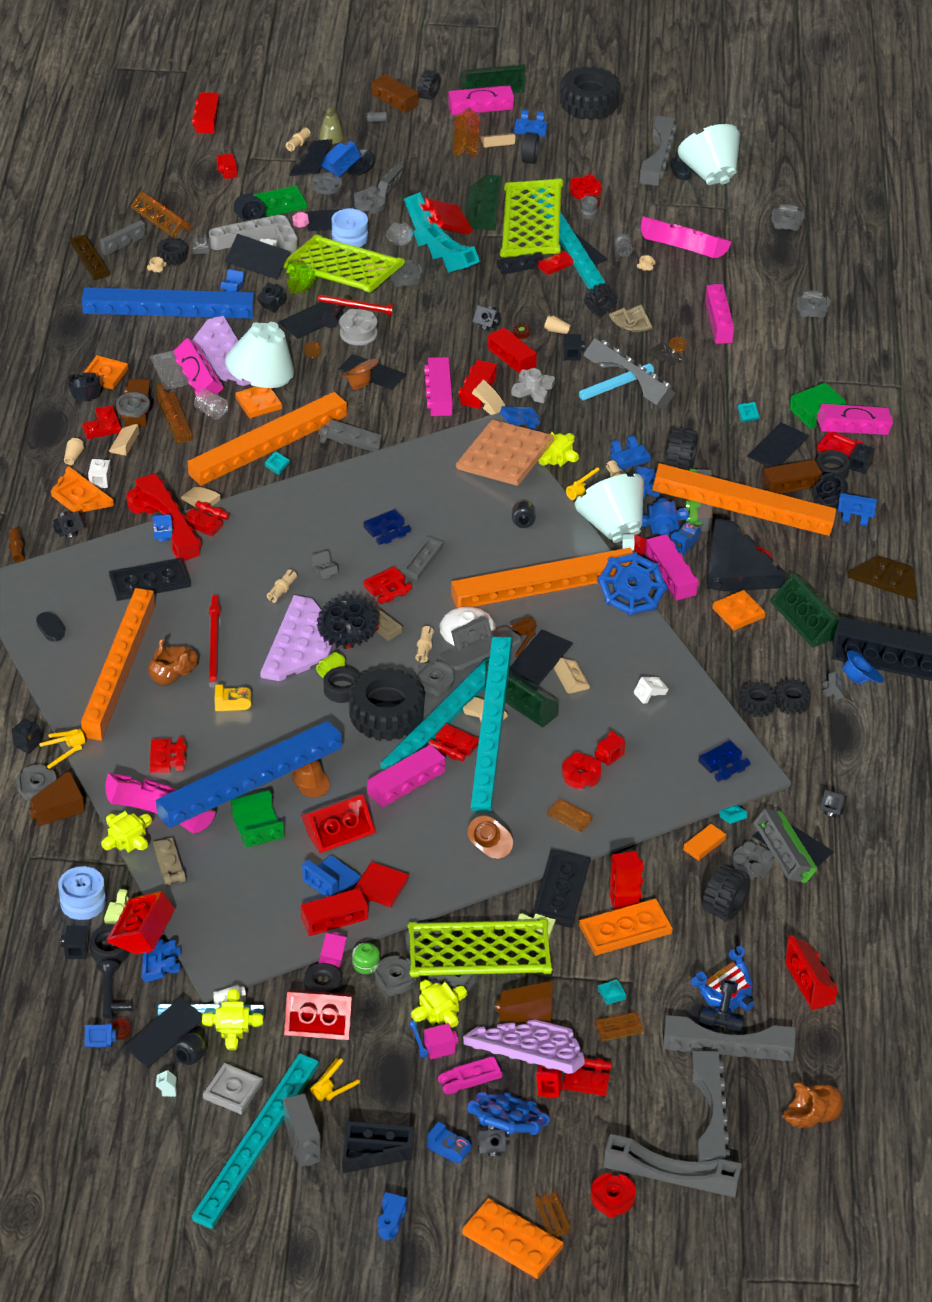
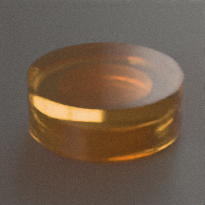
M674 337L669 340V349L676 353L683 352L686 349V341L681 337Z
M316 342L306 343L304 345V354L311 358L319 356L321 354L320 344Z

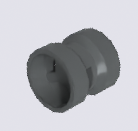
M586 196L582 198L581 216L583 218L593 219L597 216L596 207L598 201L595 197Z
M625 233L616 236L617 254L622 257L630 255L633 251L630 236Z

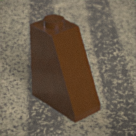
M66 772L30 799L31 808H28L31 819H35L38 826L84 813L83 797L70 772Z
M548 981L501 991V1000H496L495 1013H500L499 1022L527 1024L528 1020H539L551 1023L553 982Z

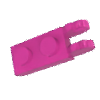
M489 1057L441 1073L438 1076V1081L441 1084H446L442 1088L445 1094H453L460 1089H466L502 1078V1072L495 1057Z

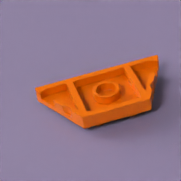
M69 466L65 469L66 473L64 476H60L58 483L51 490L52 497L72 512L78 511L81 513L114 505L112 498Z

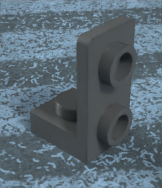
M478 974L459 975V977L455 975H428V978L434 984L439 983L443 985L446 982L452 990L457 986H463L468 993L478 981Z

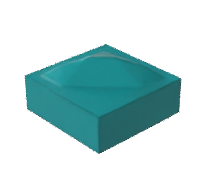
M755 402L738 404L737 409L742 423L755 421L760 418Z
M275 451L265 462V467L280 475L290 464V460Z
M737 805L719 811L720 818L729 824L747 818V812Z
M617 979L598 985V992L606 1005L626 999V993Z

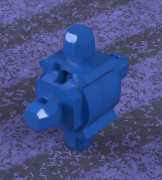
M664 497L659 498L653 506H648V516L643 515L641 527L650 525L653 534L657 533L660 536L667 534L669 537L674 529H679L680 519L685 520L689 518V510L686 508L676 510L674 501L669 502Z

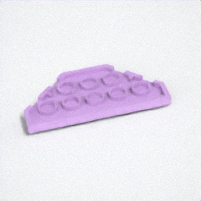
M224 316L208 319L192 341L199 345L218 379L237 381V384L242 386L251 384L250 381L243 378L241 381L234 377L226 367V355L238 342Z
M293 596L261 670V678L275 681L284 680L287 675L292 673L299 674L309 670L310 666L319 663V661L331 654L335 643L330 646L328 641L324 642L323 637H320L317 628V618L320 617L319 612L322 610L312 598Z
M528 1020L527 1024L515 1026V1023L499 1024L497 1029L485 1030V1027H477L463 1036L464 1044L475 1049L491 1051L493 1054H502L512 1059H520L531 1064L543 1065L546 1068L558 1069L564 1073L573 1074L585 1064L584 1055L580 1052V1046L573 1037L572 1029L539 1020Z

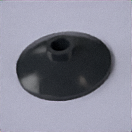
M366 149L358 150L361 157L346 172L351 175H359L369 170L374 163L373 153Z

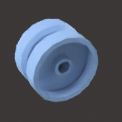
M343 209L334 213L332 216V240L356 247L366 244L368 240V218L364 212L357 209Z
M82 866L67 870L61 876L58 886L60 905L64 914L73 919L85 920L93 918L103 911L106 905L104 878L100 872L94 868Z

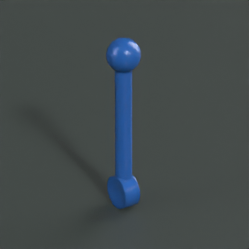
M411 1020L409 1026L413 1028L420 1048L419 1056L425 1058L428 1056V1050L422 1044L417 1029L418 1023Z

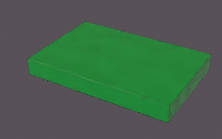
M298 186L253 194L264 203L265 217L307 209V202Z

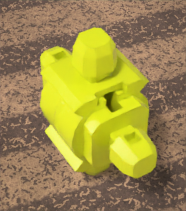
M551 432L550 434L553 435L554 441L539 459V464L543 466L548 463L552 465L559 464L562 467L567 461L576 462L579 459V454L573 451L575 436L571 433L562 435Z
M124 811L118 816L109 814L106 817V822L110 828L108 829L109 836L101 842L105 850L117 847L119 850L126 849L129 853L136 848L143 851L148 847L147 840L143 836L146 835L145 828L152 823L150 815L143 814L137 817L135 814L128 815Z
M428 980L422 981L420 983V990L422 992L419 996L420 1006L411 1012L413 1020L419 1022L427 1018L431 1025L438 1022V1024H449L451 1028L457 1026L458 1001L466 997V989L463 986H457L452 990L446 982L443 985L439 983L433 985Z
M230 989L227 994V1001H222V1007H216V1014H213V1012L202 1014V1024L212 1027L216 1025V1032H221L222 1038H225L227 1050H236L238 1048V1038H244V1032H249V1025L253 1027L263 1025V1015L260 1013L250 1015L249 1007H245L244 1001H240L238 989Z

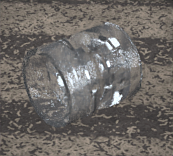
M203 389L197 394L194 406L199 411L217 420L225 414L228 402L209 389Z

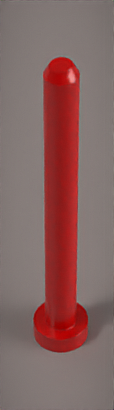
M325 295L318 296V301L384 312L387 313V316H391L393 304L384 306Z

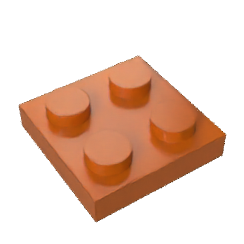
M97 355L84 373H96V377L101 375L102 387L114 389L129 368L128 363Z
M256 386L235 393L237 401L249 419L282 409V403L271 388Z
M745 590L713 602L712 608L733 630L765 618V611Z

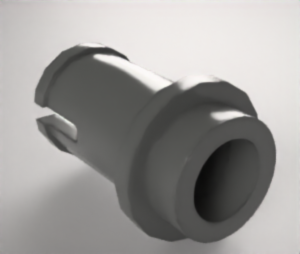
M370 111L366 114L367 122H370V124L387 121L386 112L372 113Z

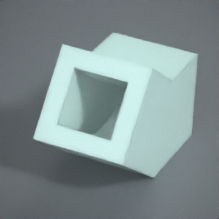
M623 534V549L631 547L634 552V534Z
M168 1070L158 1074L156 1086L162 1090V1096H176V1076Z

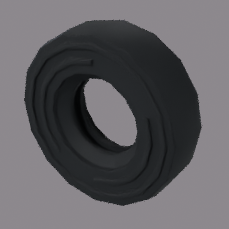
M315 964L305 972L304 986L306 991L337 993L341 988L342 977L340 971L331 964ZM319 976H327L331 979V982L328 985H318L315 983V979Z

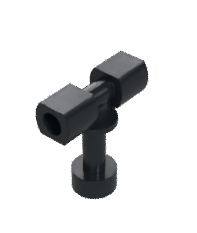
M727 979L721 980L720 990L724 991L721 1006L716 1008L715 1011L702 1009L699 1020L700 1024L712 1027L718 1024L726 1026L728 1031L741 1034L745 1019L732 1016V1011L729 1010L732 993H737V982Z

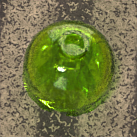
M290 260L288 262L286 274H289L290 278L287 279L290 293L299 294L309 290L316 278L315 271H312L311 266L303 260Z

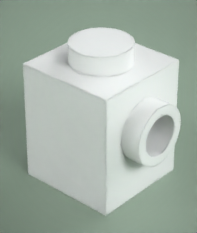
M91 460L88 473L89 482L97 488H108L111 476L110 460Z

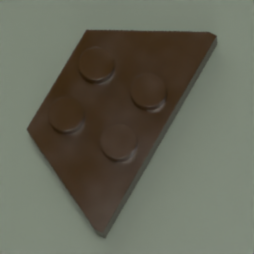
M878 555L849 571L848 578L913 600L917 598L912 566Z

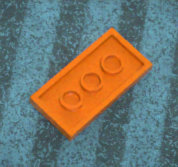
M656 899L579 920V927L595 956L672 934L673 929Z
M489 1198L462 1229L463 1235L536 1279L540 1277L563 1249L562 1241Z

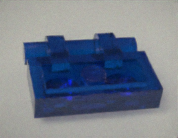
M395 509L363 522L364 528L373 538L381 536L376 538L378 545L391 543L393 539L403 538L407 533L411 532L409 525L403 527L405 519Z
M731 740L700 755L698 761L709 773L719 772L715 775L717 782L728 780L733 774L741 773L746 770V767L751 765L749 759L743 761L740 759L742 758V751ZM730 763L733 765L729 768L726 767Z

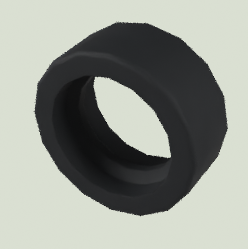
M526 132L522 144V162L535 164L539 151V134Z
M827 450L817 456L816 463L822 475L834 473L844 479L849 475L850 459L843 452ZM832 463L841 466V468L830 469L824 465Z
M336 667L329 670L324 676V694L326 697L337 703L349 702L351 686L345 689H338L331 686V684L337 681H347L353 684L359 678L358 673L348 667Z
M114 925L103 926L91 935V956L98 963L110 960L120 964L130 954L129 951L122 948L114 951H103L98 948L99 944L107 940Z

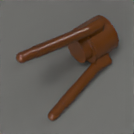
M529 616L510 624L513 632L518 631L520 635H528L515 654L516 658L522 653L530 639L536 635L534 630L537 628V624Z

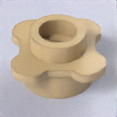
M648 255L640 257V263L637 264V267L643 270H653L655 260Z
M153 257L150 259V265L147 266V269L153 272H162L166 262L160 257Z

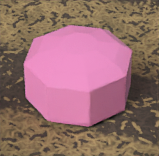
M303 212L296 213L293 216L294 226L299 228L309 224L308 214Z

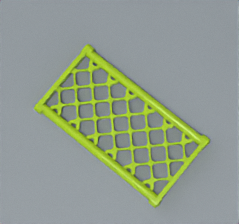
M562 179L508 182L504 184L506 193L502 249L500 250L501 257L533 254L534 252H542V254L560 253L559 233ZM542 188L546 190L543 193L537 192ZM524 190L530 191L527 194L521 193ZM548 193L555 194V196L547 198L545 195ZM532 194L537 195L534 199L529 198ZM517 195L521 197L518 200L512 199V197ZM540 199H544V200H545V201H544L543 203H541V204H539V203L537 202V201L540 200ZM524 200L529 201L525 205L521 204V202ZM549 203L554 205L550 208L544 207ZM531 205H536V206H537V207L534 208V209H529V208H528V207L531 206ZM515 206L521 207L517 211L511 209ZM540 209L545 211L542 214L536 213ZM524 210L529 212L526 215L520 214ZM547 214L554 215V217L546 219L544 216ZM531 215L536 216L533 220L528 219ZM515 216L520 218L517 221L510 220V218ZM538 220L544 221V223L540 225L536 224ZM522 221L528 222V223H527L526 225H524V226H521V225H520V223H521ZM546 225H551V226H553V227L550 228V229H545V228H543V227H545ZM530 226L536 227L532 231L527 229ZM514 227L519 228L516 232L510 231ZM539 230L544 232L541 235L535 234ZM521 232H526V233H528V234H526V235L523 236V237L520 236V235H518V234H520ZM546 235L553 236L549 240L543 239ZM531 236H533V237L535 238V239L532 240V241L526 240L527 238H529V237H531ZM513 238H518V239H519V240L516 241V242H511V241H509L510 239H513ZM538 241L543 242V244L540 246L535 245V243ZM522 242L527 244L524 247L518 246Z
M316 234L286 259L283 268H290L371 293L395 271L405 264V259L366 250ZM327 245L331 246L330 248L322 249V247H326ZM340 249L345 250L343 252L335 253V251H338ZM333 252L332 254L323 255L324 253ZM353 253L358 254V255H355V256H348V255L353 254ZM321 254V256L312 257L313 255ZM307 256L310 257V258H307V259H300V258H302V257H307ZM366 257H370V258H371V259H367V260H361L362 258H366ZM335 258L334 260L325 261V259ZM323 260L319 263H313L314 261ZM380 260L384 261V263L375 264V262H379ZM309 262L311 263V264H308V265H306V266L301 265V264H303V263H309ZM341 262H348V263H346V264H341V265L338 264V263H341ZM372 263V265L363 266L364 264ZM336 264L335 266L326 267L327 265ZM324 266V268H321V269H319V270H318V269H314V268H316V267ZM386 267V269L376 270L377 268ZM349 268L348 270L340 271V269ZM374 269V271L364 272L366 270ZM338 270L332 274L328 273L329 271ZM356 272H363V273H361V274H356V275L353 274V273H356ZM351 274L350 276L342 277V275ZM373 275L376 276V277H373V278H366V277H368V276H373ZM358 278H365V279L360 280V281H356V280H355V279H358Z
M547 919L532 921L449 923L409 922L407 926L410 934L411 966L409 974L411 977L507 973L552 974L553 969L550 962L547 930L548 921ZM515 929H525L527 933L519 936L514 932ZM536 929H543V935L536 933ZM473 930H483L485 934L477 937L472 933ZM494 930H504L505 934L497 936L494 934ZM432 931H441L443 935L435 938L430 934ZM452 931H462L463 935L455 937L452 935ZM414 932H420L421 936L414 938ZM509 936L517 939L513 943H508L507 941H505V939ZM529 936H534L538 940H536L534 943H531L527 941L526 938H528ZM469 937L473 939L474 942L471 944H466L465 942H463V940ZM487 937H492L496 941L488 944L483 940ZM427 938L431 940L432 943H430L429 945H424L420 941ZM445 938H449L454 942H452L449 945H446L441 941ZM520 943H523L526 946H528L524 950L516 948V946ZM544 943V950L538 948L537 945ZM481 944L486 948L482 951H477L473 947ZM498 944H503L507 948L499 951L494 947ZM438 945L442 947L443 950H441L440 952H435L431 948ZM456 945H461L462 947H464V949L460 952H457L452 948ZM414 946H418L422 950L418 953H415ZM534 950L539 954L536 957H531L527 953ZM492 951L497 955L493 958H488L484 954ZM509 951H514L518 955L511 958L507 956L506 953H508ZM450 952L454 957L446 959L442 955ZM467 952H472L473 954H475V956L471 959H468L463 955ZM424 953H429L433 957L425 960L421 956ZM545 957L546 964H540L538 960ZM503 958L508 962L507 965H497L495 961ZM525 958L529 962L528 964L519 965L517 960ZM461 959L465 964L464 966H455L453 962ZM478 959H483L487 963L484 966H476L474 962ZM415 960L423 963L422 967H415ZM435 960H440L444 964L443 967H433L431 963Z

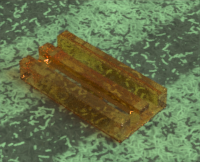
M558 799L557 803L552 805V809L549 808L547 811L548 816L580 833L592 821L590 814L561 799Z
M636 1012L595 1021V1027L598 1029L597 1032L600 1035L601 1042L641 1034L643 1031Z
M556 1192L552 1193L549 1197L548 1195H543L542 1199H539V1197L534 1198L535 1206L548 1234L556 1237L571 1232L570 1225ZM551 1202H553V1204H554V1207H555V1209H556V1211H557V1214H558V1216H559V1219H560V1221H561L562 1226H563L564 1229H561V1226H560V1224H559V1222H558V1219H557L556 1214H555V1212H554V1210H553V1207H552V1205H551ZM544 1204L547 1207L556 1231H553L542 1206Z

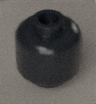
M526 501L516 503L512 508L514 524L519 528H528L533 525L536 519L534 506Z
M187 1033L175 1043V1057L180 1063L193 1065L205 1055L206 1044L199 1035Z

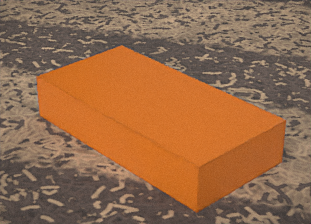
M710 824L684 844V851L699 861L725 841L726 834Z

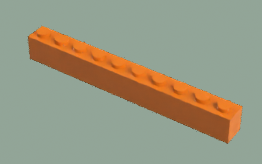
M332 392L189 460L188 474L202 486L319 430L329 420L338 421L346 417L347 402L335 392Z
M661 463L658 464L652 491L830 536L835 520L836 508Z
M630 547L451 581V596L456 608L476 607L598 583L597 578L601 576L610 557L616 558L632 554L633 551ZM627 562L620 565L628 567L632 563ZM613 568L609 577L616 575L617 570Z
M135 588L81 720L82 732L87 739L102 741L155 609L154 591Z

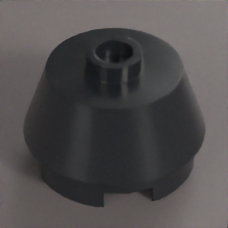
M82 373L78 377H75L74 374L70 375L67 384L74 399L86 402L98 398L103 382L101 381V375L96 377V373Z
M834 473L824 474L820 477L821 480L817 485L813 486L814 499L820 505L838 509L840 494H848V483L843 477Z

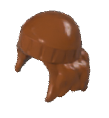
M161 639L159 647L148 665V673L156 684L169 686L177 681L180 675L187 676L195 669L198 656L190 647H164L165 639Z
M796 1082L794 1083L796 1098L789 1104V1108L782 1115L783 1119L791 1123L793 1127L797 1126L798 1128L814 1127L817 1123L832 1122L842 1112V1094L838 1088L831 1085L805 1086L802 1083Z

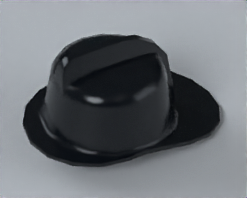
M243 194L234 202V212L245 222L265 218L266 216L264 203L252 194Z

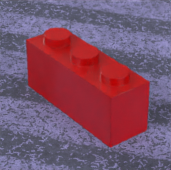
M200 92L199 98H196L194 117H192V126H195V133H215L220 106L219 93Z
M506 328L488 335V349L520 374L523 369L529 370L536 367L537 353Z
M477 360L475 365L471 366L469 376L465 377L464 386L459 389L458 396L461 397V405L481 409L483 402L472 392L483 380L492 387L497 378V364Z
M637 851L612 855L609 897L614 910L638 904L639 899L642 898L640 885H643L641 871H644V863L642 859H639Z
M360 888L300 905L301 920L309 936L368 920V905Z

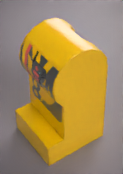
M215 685V711L249 709L251 707V690L246 687L235 689L223 688V685Z

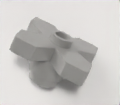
M536 368L523 369L519 375L520 383L513 385L511 395L522 398L530 394L534 401L544 403L548 393L546 390L552 389L555 384V377L549 375L542 376L540 370Z

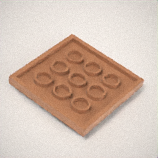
M492 419L458 460L456 468L457 470L518 486L553 443L554 437L551 434Z

